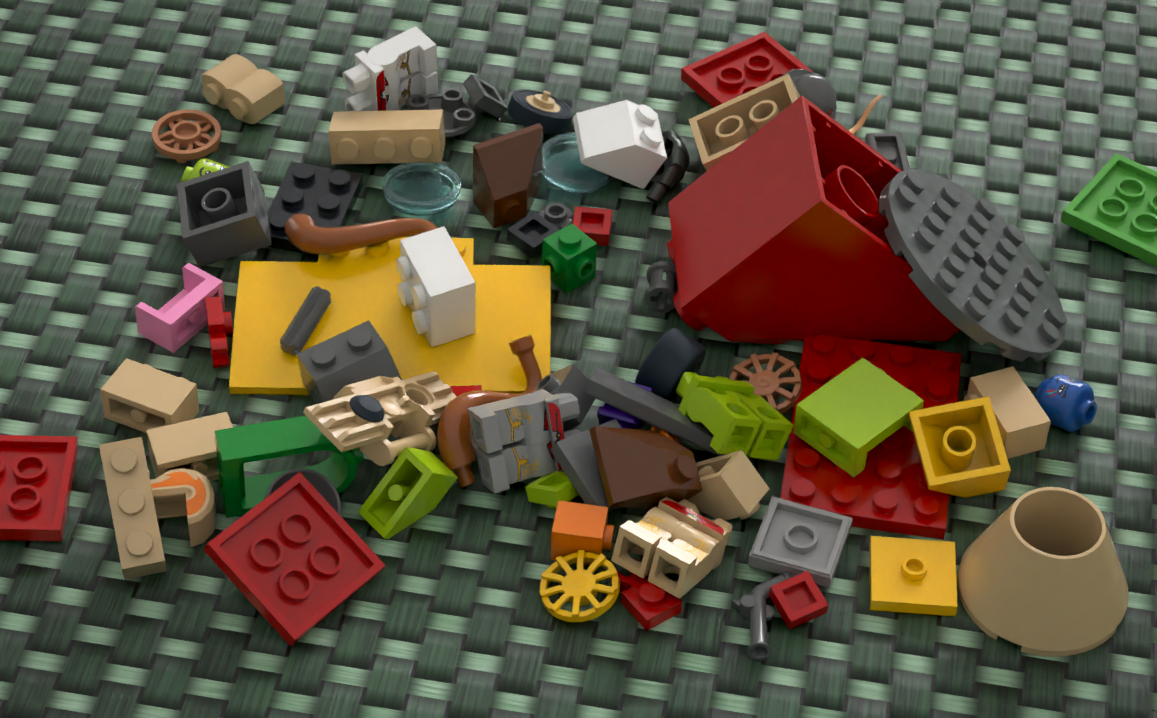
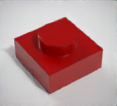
M575 206L573 224L595 241L597 245L609 246L612 209Z
M809 571L775 584L769 590L771 600L789 629L824 615L828 611L829 605Z

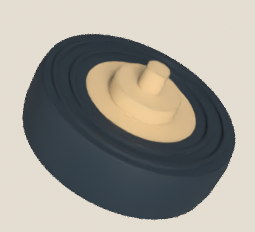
M519 89L514 91L508 104V114L516 122L525 127L540 123L543 127V133L559 135L566 133L573 118L572 109L560 99L551 96V93L548 91L539 92Z

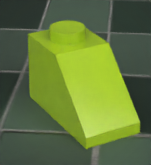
M405 447L359 509L358 513L384 539H390L433 511L458 477L431 451Z

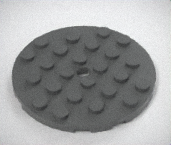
M919 169L904 170L887 183L879 197V214L885 218L887 217L889 224L884 230L887 240L896 256L903 254L911 265L913 271L909 274V277L949 321L979 344L984 345L987 341H990L1001 347L999 351L1002 356L1023 362L1028 357H1032L1035 362L1044 360L1061 345L1065 337L1067 319L1064 315L1059 296L1044 268L1024 243L1025 237L1021 230L1013 224H1007L997 214L995 206L988 199H979L955 182L938 174Z

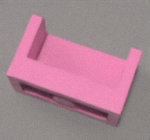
M187 263L182 268L184 289L163 307L156 310L143 302L135 306L138 334L172 353L176 352L207 325L205 298L221 296L223 311L225 310L223 281L190 263Z

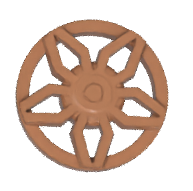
M192 109L174 111L164 115L154 124L152 129L153 145L162 155L176 159L177 163H186L188 160L198 159L210 153H215L218 150L221 141V127L219 122L206 112ZM186 119H191V120H198V121L193 122V121H185V120H186ZM169 125L170 131L160 134L162 129ZM212 129L215 132L213 138L208 135Z

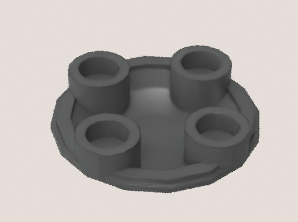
M455 88L445 89L442 94H429L426 96L415 94L407 100V110L443 109L445 137H454L466 133L474 127L477 120L476 110L467 100L463 99V92Z

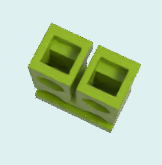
M685 372L676 388V393L682 398L678 410L684 416H689L692 421L702 423L714 435L710 446L718 454H729L742 450L745 455L751 458L778 460L794 426L765 399L757 394H753L755 388L749 382L729 380L727 377L700 376L697 373Z

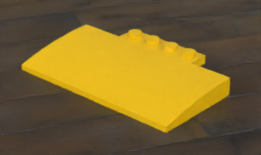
M408 237L397 238L351 251L319 255L318 262L240 261L229 393L310 395L302 382L297 355L293 356L282 351L280 339L311 289L316 286L330 292L331 303L301 352L369 320L388 347L402 380L435 371L439 379L449 386L481 385L482 391L523 393L527 387L526 376L518 356L512 353L509 343L531 335L535 344L533 352L539 365L542 379L550 374V266L473 265L474 238H451L475 281V333L431 348L426 336L417 333L412 320V310L409 305L403 306L397 291V284L401 283V277L397 269L396 258L400 257V240Z

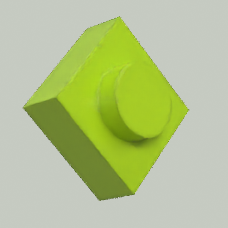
M557 470L525 486L529 502L544 504L550 509L557 508L558 500L571 502V499L579 495L566 473L558 472Z

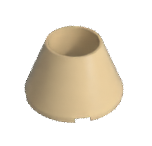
M1037 488L1020 496L969 545L958 569L957 589L959 597L972 621L996 641L1000 636L1022 646L1021 652L1028 654L1060 657L1092 650L1112 637L1116 632L1117 626L1122 621L1128 606L1129 592L1126 577L1103 514L1091 500L1065 488Z

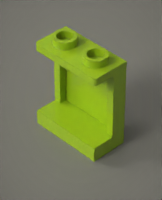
M861 358L797 404L793 433L852 477H855L865 469L867 452L902 426L912 431L908 413L909 411L923 409L924 400L888 376L882 369Z

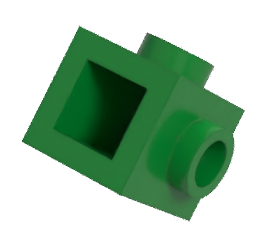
M570 224L543 239L542 266H550V280L566 294L596 277L597 243L574 224Z

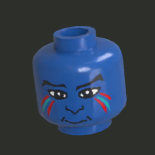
M1056 374L1049 379L1043 380L1034 396L1051 420L1050 425L1067 432L1077 431L1084 424H1089L1097 411V404L1094 402V391L1090 385L1065 374Z

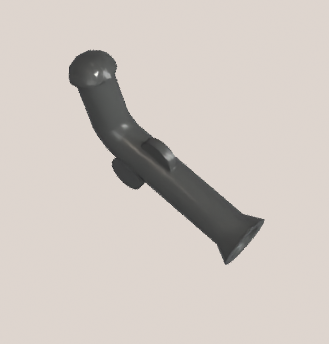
M781 572L779 576L757 585L750 594L742 596L740 600H731V606L739 611L742 617L749 619L750 646L746 653L752 660L762 661L772 655V649L768 645L767 621L774 618L775 610L773 607L766 605V600L770 598L769 590L771 586L792 578L786 572Z

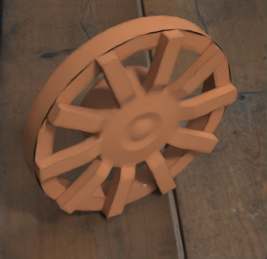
M778 353L752 354L750 358L744 360L739 365L736 364L729 376V380L736 381L741 375L748 378L749 381H742L749 382L755 388L753 394L761 396L780 414L792 408L802 392V379L793 360L790 361L783 356H779ZM760 364H768L766 370H762ZM775 364L782 366L776 372H773ZM755 367L756 372L753 374L748 369ZM790 371L794 376L779 379V377H781L784 373ZM795 384L792 393L781 388V385ZM780 395L786 398L784 402L778 405L775 404V400Z

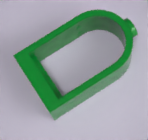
M306 415L215 430L218 484L226 518L246 514L264 500L270 484L276 477L289 471L285 470L244 477V463L320 450L333 451L334 454L325 461L302 468L314 470L324 475L331 481L339 494L355 478L357 464L364 462L363 453L359 450L360 447L341 452Z

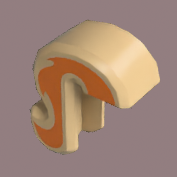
M184 468L169 470L155 479H150L157 519L187 516L190 547L204 543L213 534L217 518L215 495L209 479L196 470Z

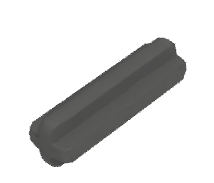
M318 286L311 289L280 339L282 351L293 356L301 352L331 303V294L328 290Z

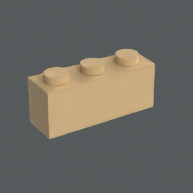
M443 109L333 112L328 130L331 164L442 162L445 147Z
M142 437L100 444L99 449L124 579L166 572L167 567Z

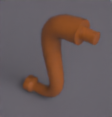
M298 213L288 219L285 223L284 231L289 241L301 251L310 254L326 255L360 249L397 238L415 236L438 227L432 222L421 218H397L343 227L316 226L310 216Z

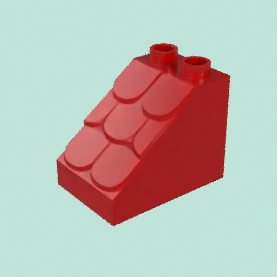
M803 96L799 97L668 202L672 239L667 242V250L670 258L676 265L679 290L674 294L673 302L683 321L697 331H703L709 327L730 342L784 344L791 340L804 341V337H815L818 335L865 341L917 342L928 340L944 342L960 331L926 298L909 277V274L913 271L911 265L903 254L901 256L894 254L884 233L889 224L887 217L885 218L879 214L880 193L887 183L898 173L902 172V170Z

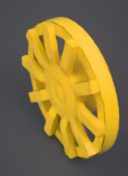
M578 550L576 553L563 557L560 555L555 558L556 561L546 571H543L541 575L539 593L544 607L552 616L566 622H585L601 616L612 607L620 591V580L617 570L602 553L599 555L585 552V550ZM584 562L592 563L587 570L584 569ZM577 563V570H572L569 565ZM599 566L607 570L593 575ZM563 569L567 575L564 577L556 573ZM612 577V587L597 584L600 580ZM550 581H555L562 584L548 588ZM598 592L608 594L602 602L599 603L596 596ZM564 593L554 604L550 602L548 596ZM567 601L573 605L572 612L560 608ZM589 603L593 606V608L580 611V606Z

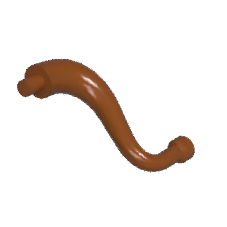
M531 335L509 343L512 353L518 356L526 376L527 387L523 393L470 391L450 401L441 413L437 427V444L441 461L450 470H454L460 487L476 482L469 463L477 458L471 443V425L467 408L521 395L533 394L532 392H535L536 385L542 380L541 371L533 352L535 344Z

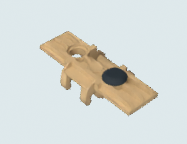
M435 371L401 380L398 376L393 378L378 376L346 385L332 400L305 407L303 413L341 452L360 447L359 450L378 466H385L391 464L396 457H399L405 447L432 451L436 447L437 438L429 426L439 423L442 411L457 396L452 392L448 384H444L439 379ZM390 433L395 438L402 437V439L395 440L392 442H390L387 438Z

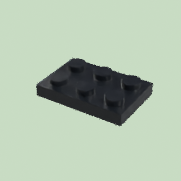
M291 162L267 213L271 245L266 247L310 254L301 251L289 241L284 231L285 223L291 216L300 213L310 216L316 226L319 227L345 226L363 187V174Z

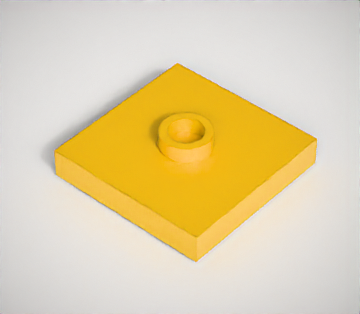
M871 536L869 544L870 610L956 617L958 606L955 542Z

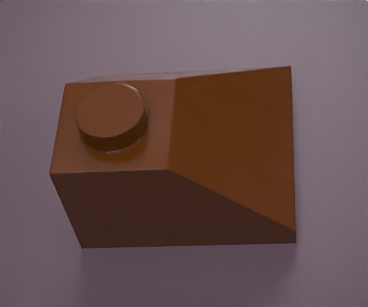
M540 123L473 145V203L493 228L525 218L531 209L542 184L543 127Z
M599 426L589 429L608 507L658 508L659 501L665 497L678 503L683 499L688 500L703 490L693 452L663 434L651 430Z

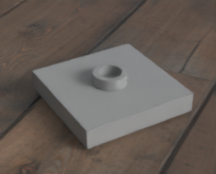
M772 496L749 554L748 566L777 574L786 572L791 577L809 571L817 585L830 588L851 530L853 518Z

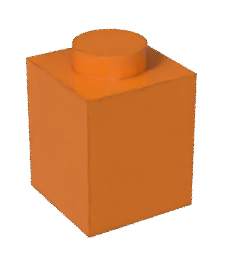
M558 500L551 532L550 560H556L555 558L560 555L563 557L576 553L578 550H585V552L599 555L603 554L604 550L611 551L615 525L607 524L608 507ZM584 562V564L586 565L592 564L590 562Z

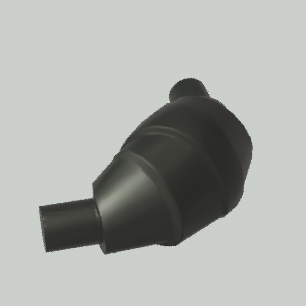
M661 130L667 159L650 180L653 185L646 196L649 201L655 204H659L665 192L669 191L676 183L683 179L689 166L688 150L679 135L672 130Z

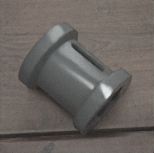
M667 261L653 263L648 267L646 273L649 288L645 292V304L653 311L666 313L675 309L673 296L677 292L676 286L678 285L676 265ZM663 272H666V282H662ZM660 292H663L662 302L659 301Z

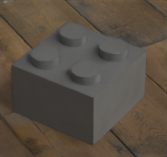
M249 161L177 184L182 238L199 268L271 245L264 189Z

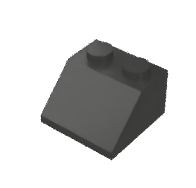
M369 320L297 354L303 385L316 404L332 400L344 386L378 376L391 378L398 376L401 379L388 347Z

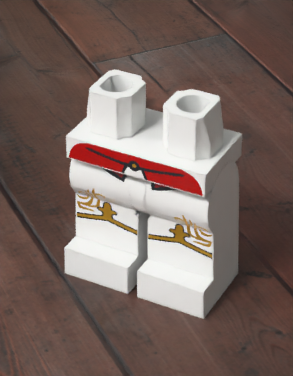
M415 26L374 46L368 53L364 50L356 53L355 67L342 72L345 87L352 94L357 93L345 100V110H400L402 106L407 104L408 98L412 95L421 94L426 96L438 94L436 44Z

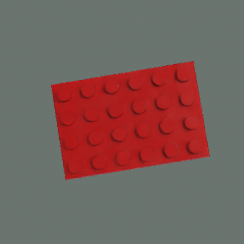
M827 335L804 337L799 370L802 379V392L794 403L792 424L794 425L796 406L799 402L861 358L882 369L888 376L924 400L923 409L956 403L958 400L962 354L843 337H830ZM793 426L788 443L781 499L853 518L851 527L944 540L949 494L928 489L913 431L902 426L867 452L865 469L855 477H852L794 434Z

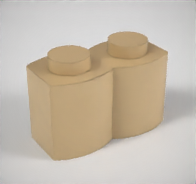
M233 54L202 74L203 94L206 100L223 109H229L236 119L246 123L255 124L285 104L284 83L273 73L265 69H258L243 56Z

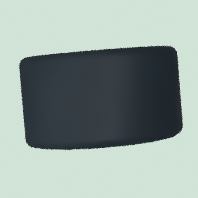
M678 328L670 329L662 336L646 357L637 373L635 383L650 387L653 394L673 402L678 396L676 388L682 375L685 372L697 373L705 358L706 349Z

